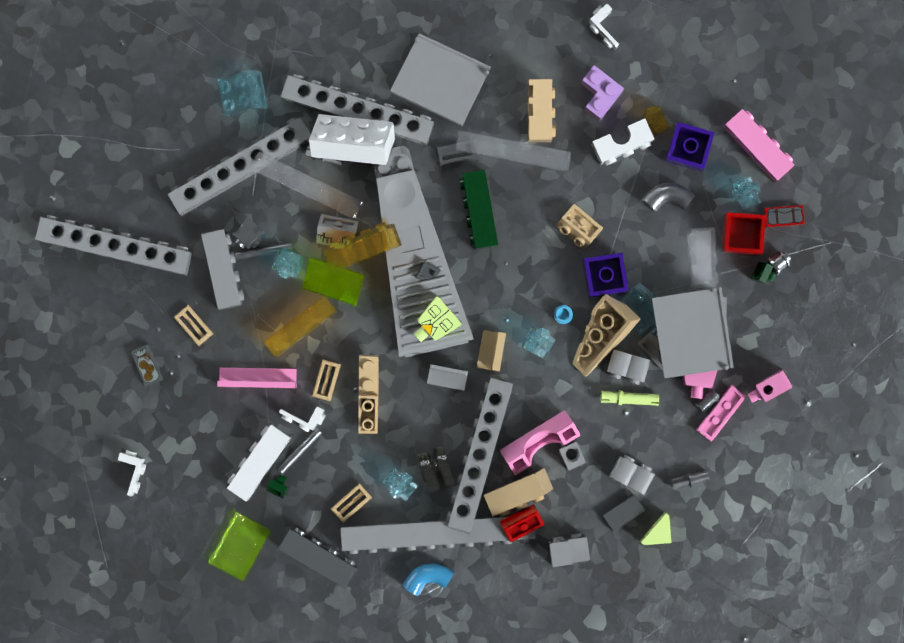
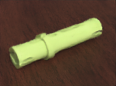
M618 390V392L601 391L600 402L618 403V405L658 406L659 394L623 392V390Z

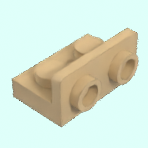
M575 204L556 225L562 234L569 237L576 246L583 250H586L603 229L602 226Z

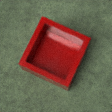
M731 212L724 214L721 253L763 254L766 215Z

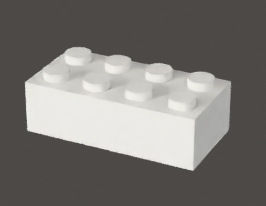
M319 114L309 138L311 157L386 165L395 140L393 122Z

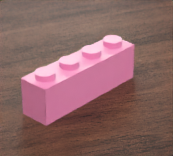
M742 109L723 128L775 183L794 166L792 163L793 159L788 153H783L779 149L780 145L775 139H770L766 135L767 131L762 125H757L753 121L754 117L749 111Z

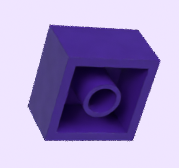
M677 122L665 162L702 172L705 169L715 132Z
M623 253L583 259L589 298L629 291Z

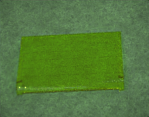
M310 257L301 289L356 307L365 274Z
M236 512L208 563L244 581L271 530Z

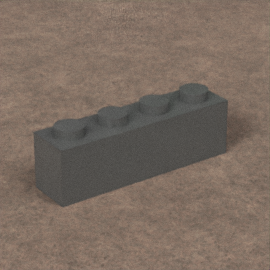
M297 527L295 530L291 528L278 549L345 589L357 569L354 565L356 562L348 557H345V559L339 557V552L331 547L328 549L321 546L322 542L314 537L309 539L304 536L306 532Z

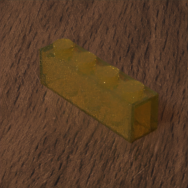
M386 222L375 225L376 229L372 231L369 228L359 232L360 236L352 235L344 238L345 242L343 243L338 241L330 244V248L323 251L330 272L343 270L402 246L395 224L387 225Z
M324 295L265 340L264 344L274 357L278 358L338 311Z

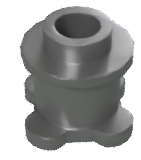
M778 251L777 255L773 258L769 257L766 263L773 266L772 270L775 275H779L786 266L790 267L789 262L791 259L786 252Z

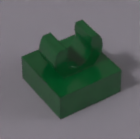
M758 262L751 279L765 284L766 281L774 282L777 275L771 272L773 269L772 265Z
M280 474L277 481L270 479L266 491L284 499L288 489L284 485L287 477Z

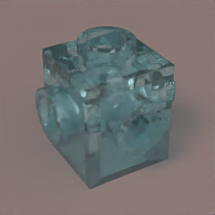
M742 177L736 183H733L735 189L732 191L735 201H739L743 209L762 203L758 194L761 192L757 181L754 182L751 177Z
M280 248L271 269L278 271L277 275L282 278L288 279L290 276L297 279L305 257Z
M532 326L521 347L545 359L556 339L550 336L551 332L543 327L537 329Z
M393 468L382 482L390 489L388 493L396 499L401 497L405 501L417 487L412 481L414 477L406 471L402 474L396 468Z

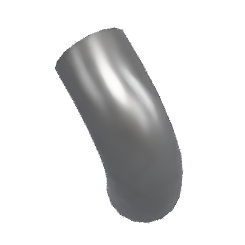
M664 183L656 185L641 200L654 212L665 202H673L683 210L695 195L679 184Z

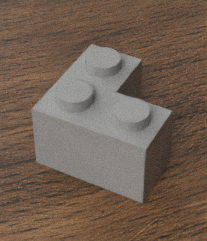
M582 533L572 534L571 538L564 539L563 536L551 537L552 541H548L552 567L572 565L575 562L590 560L587 537H582Z

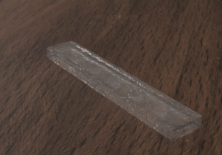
M463 131L458 132L455 151L566 172L569 168L571 152Z
M258 152L250 168L355 219L363 203L261 152Z

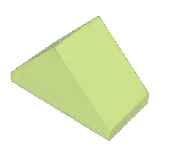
M664 512L640 540L643 545L671 543L670 519L667 513Z

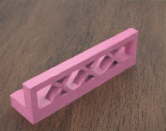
M220 368L217 387L297 388V369Z

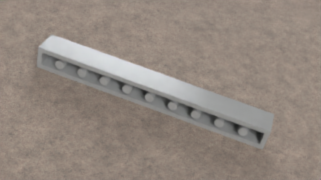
M509 516L475 518L471 534L448 528L449 523H446V520L341 527L342 551H346L347 554H358V550H366V553H376L377 549L385 548V552L397 551L396 548L404 547V551L416 550V546H423L424 549H435V545H443V548H454V544H462V547L474 546L473 543L481 542V546L493 545V541H500L501 544H512L500 524L501 520ZM535 530L517 540H520V543H531V539H535Z

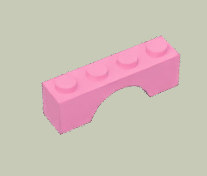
M564 410L499 451L513 474L517 475L531 466L532 457L538 449L550 443L566 445L579 437L580 433Z

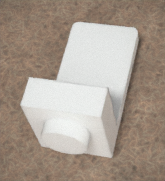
M608 4L604 7L600 5L594 10V16L589 21L591 24L589 27L595 34L599 33L604 38L602 41L608 48L612 47L615 50L619 46L618 42L600 24L611 13L612 8Z
M318 406L308 423L283 409L279 411V413L283 414L282 419L290 423L293 420L300 423L298 427L307 432L310 429L315 430L317 424L321 425L326 416L323 414L325 410Z
M126 450L125 453L121 452L119 454L118 460L136 466L127 493L128 496H134V493L137 494L141 483L138 480L140 474H144L146 464H144L145 459L137 457L136 452Z

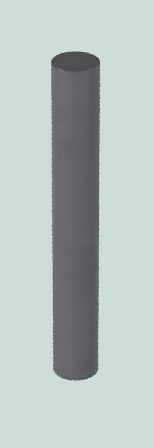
M292 243L235 252V258L239 260L293 250Z
M316 428L277 470L283 475L322 432Z

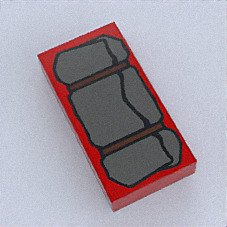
M803 205L764 208V215H766L765 228L805 224Z

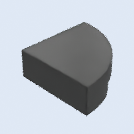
M424 261L415 278L419 280L432 279L440 273L441 269Z

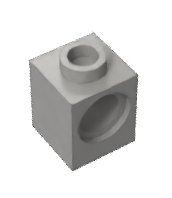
M570 441L566 445L560 444L562 448L558 449L568 471L586 463L576 441L573 443ZM568 449L576 451V457L573 460H569L566 457Z

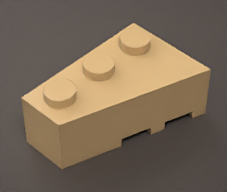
M545 468L531 475L524 476L519 480L486 493L484 497L492 516L499 514L502 517L511 513L510 509L514 507L519 510L528 506L526 502L533 500L536 503L545 499L544 495L553 490Z

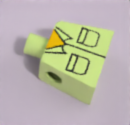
M436 296L418 317L417 321L422 326L414 335L421 342L429 335L436 341L461 326L462 323L445 303Z

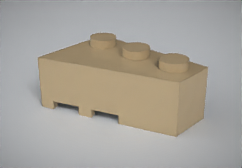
M529 79L528 142H551L552 137L556 135L555 126H552V118H555V107H552V99H555V88H552V79Z

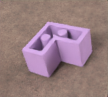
M595 65L581 82L585 88L595 95L584 111L600 122L624 90L622 86Z

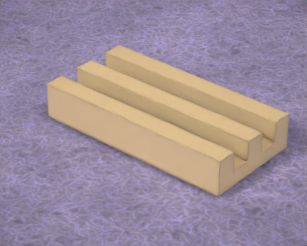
M189 305L174 316L176 321L198 346L214 334ZM186 311H189L191 315L197 320V322L204 328V330L207 332L206 335H204L203 332L197 327V325L190 319V317L185 313ZM181 316H183L189 322V324L195 329V331L201 336L200 340L180 319Z
M322 359L312 394L313 397L331 401L341 364ZM327 364L329 366L321 394H317L324 367ZM334 366L336 367L327 397L324 395L326 392L332 367Z
M359 483L336 503L331 510L344 523L367 503L372 496ZM358 489L362 491L339 512L337 511V508ZM363 495L366 496V498L360 504H358L351 512H349L345 517L341 515L350 506H352L359 498H361Z

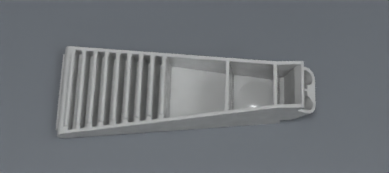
M405 146L394 147L391 149L386 165L373 164L377 180L399 357L405 356L406 358L469 343V340L474 338L415 174L410 151ZM424 261L441 269L440 273L432 279L419 280L415 278ZM438 296L459 319L462 325L436 341L429 335L421 342L414 335L422 326L417 319L431 301Z

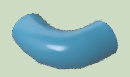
M436 563L423 564L415 568L408 575L402 587L419 596L423 587L428 583H436L446 588L454 571Z

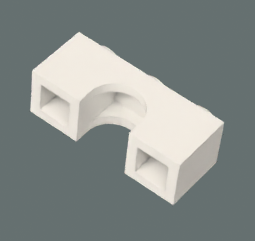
M646 119L627 126L626 130L629 135V141L626 144L620 145L615 143L610 134L593 141L591 145L600 165L604 163L606 166L617 161V157L623 155L626 158L634 154L633 150L640 148L644 150L652 146L651 142L654 141V137Z

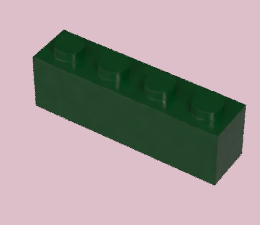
M485 169L462 173L463 178L459 179L461 190H465L466 197H463L464 209L468 208L469 211L466 221L468 228H472L473 235H469L471 246H475V250L498 247Z

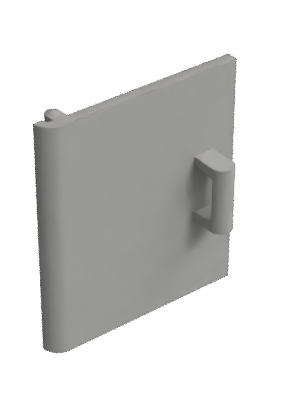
M419 33L390 93L463 126L491 67Z
M721 287L652 298L664 378L734 368Z

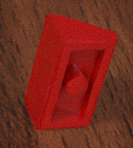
M534 504L500 521L510 543L545 525Z

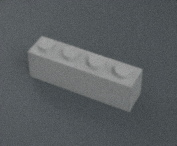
M222 229L201 234L218 309L223 310L241 306L242 300H245L243 290L238 287L240 276L238 270L235 271L233 263H236L234 252H230L229 245L232 244L230 233L226 234V231Z

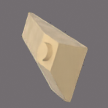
M607 294L593 308L589 325L586 326L582 343L579 344L572 363L585 377L629 334L641 319L627 305Z

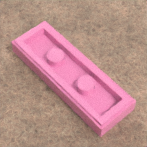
M730 385L696 431L712 442L747 396L733 385Z

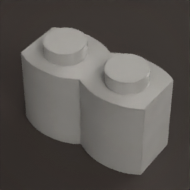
M613 349L607 372L610 373V377L621 380V376L629 378L628 382L639 385L640 382L645 381L650 360Z
M627 455L624 458L619 456L608 477L644 495L655 475L651 473L652 469L644 464L641 467L634 464L635 460Z

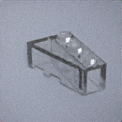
M715 227L691 229L687 232L691 289L714 288L716 283H719V275L716 272L718 259L717 253H715Z

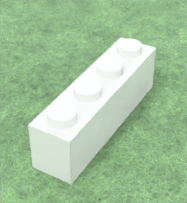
M273 424L270 427L265 426L260 434L262 438L259 443L255 441L249 450L251 454L248 459L243 458L238 466L240 468L237 474L233 473L227 481L230 484L227 489L244 501L250 499L292 438Z

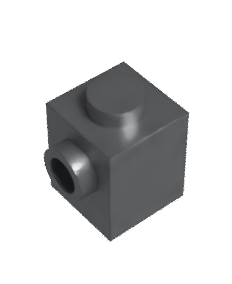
M249 218L233 235L237 238L235 242L241 248L246 246L250 249L251 247L255 248L261 242L260 237L265 232Z

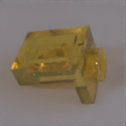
M655 106L649 107L642 116V119H646L653 137L670 128L661 112L662 108L660 106L657 108Z

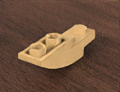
M359 355L358 433L378 434L379 355Z

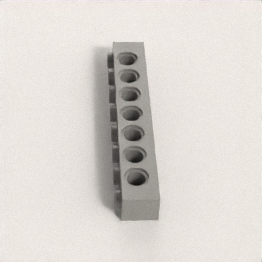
M293 74V77L287 76L281 95L284 101L332 116L388 122L392 116H397L400 118V122L394 125L395 136L425 146L428 144L434 122L428 116H414L412 111L406 109L399 111L394 109L395 106L387 103L380 105L376 103L375 99L368 97L364 100L358 98L359 95L348 91L345 94L340 92L341 89L334 86L327 88L322 86L321 82L311 80V82L305 81L304 77ZM303 87L309 89V93L306 96L299 95V90ZM320 93L327 95V99L323 102L317 100V96ZM338 99L345 100V105L341 108L335 106V102ZM355 105H362L364 107L363 111L355 113L353 111ZM379 110L382 116L379 119H373L371 117L373 111ZM410 122L418 124V128L415 131L407 128Z
M301 117L290 119L283 128L276 127L265 138L263 136L253 141V145L248 148L247 146L237 150L238 154L233 157L230 155L220 160L221 163L215 167L211 165L204 169V173L200 176L194 175L187 179L188 183L182 186L179 184L171 188L168 196L181 216L307 144L311 134ZM293 132L295 134L294 139L291 141L285 140V134ZM275 141L278 143L277 149L269 150V143ZM260 151L261 158L253 160L252 153ZM239 160L245 162V166L241 170L235 168V164ZM227 170L228 177L226 179H219L220 171ZM211 180V187L203 189V181ZM194 189V197L191 199L186 198L187 190Z
M54 216L40 217L35 237L37 241L187 276L192 253L188 252L186 247L177 246L175 249L169 247V243L158 241V244L150 243L151 239L144 237L136 240L132 239V235L121 232L119 236L113 234L114 231L103 228L102 231L95 230V226L84 224L81 227L76 225L77 222L65 219L64 223L58 221V218ZM57 227H62V235L56 237L54 233L55 229ZM76 231H80L82 235L78 241L73 239V234ZM98 235L100 242L97 245H93L92 238ZM113 240H118V248L112 250L110 243ZM132 244H136L138 248L134 254L129 253V247ZM151 248L156 250L154 258H148L147 252ZM168 253H174L175 259L171 263L166 261Z
M494 378L490 379V383H485L483 393L486 394L485 400L480 401L478 411L481 412L479 419L475 418L472 430H476L474 438H469L467 448L470 449L469 455H465L462 462V467H465L463 475L459 474L456 483L459 486L458 493H453L451 504H454L452 512L448 511L445 521L449 523L448 528L471 534L513 388L511 383ZM492 396H498L500 402L493 405L489 399ZM492 414L495 420L492 423H487L484 420V416ZM486 432L490 438L488 441L483 442L479 439V434ZM475 451H482L484 458L476 460L473 454ZM476 469L479 472V476L475 479L468 476L469 470ZM469 487L474 491V494L471 497H465L462 491ZM460 506H465L468 509V513L465 516H460L457 513V509Z

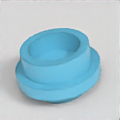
M560 305L555 309L554 319L556 322L567 324L572 320L573 312L570 307Z

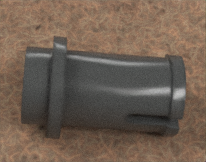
M713 389L707 390L708 393L695 404L703 413L715 401H719L720 396Z

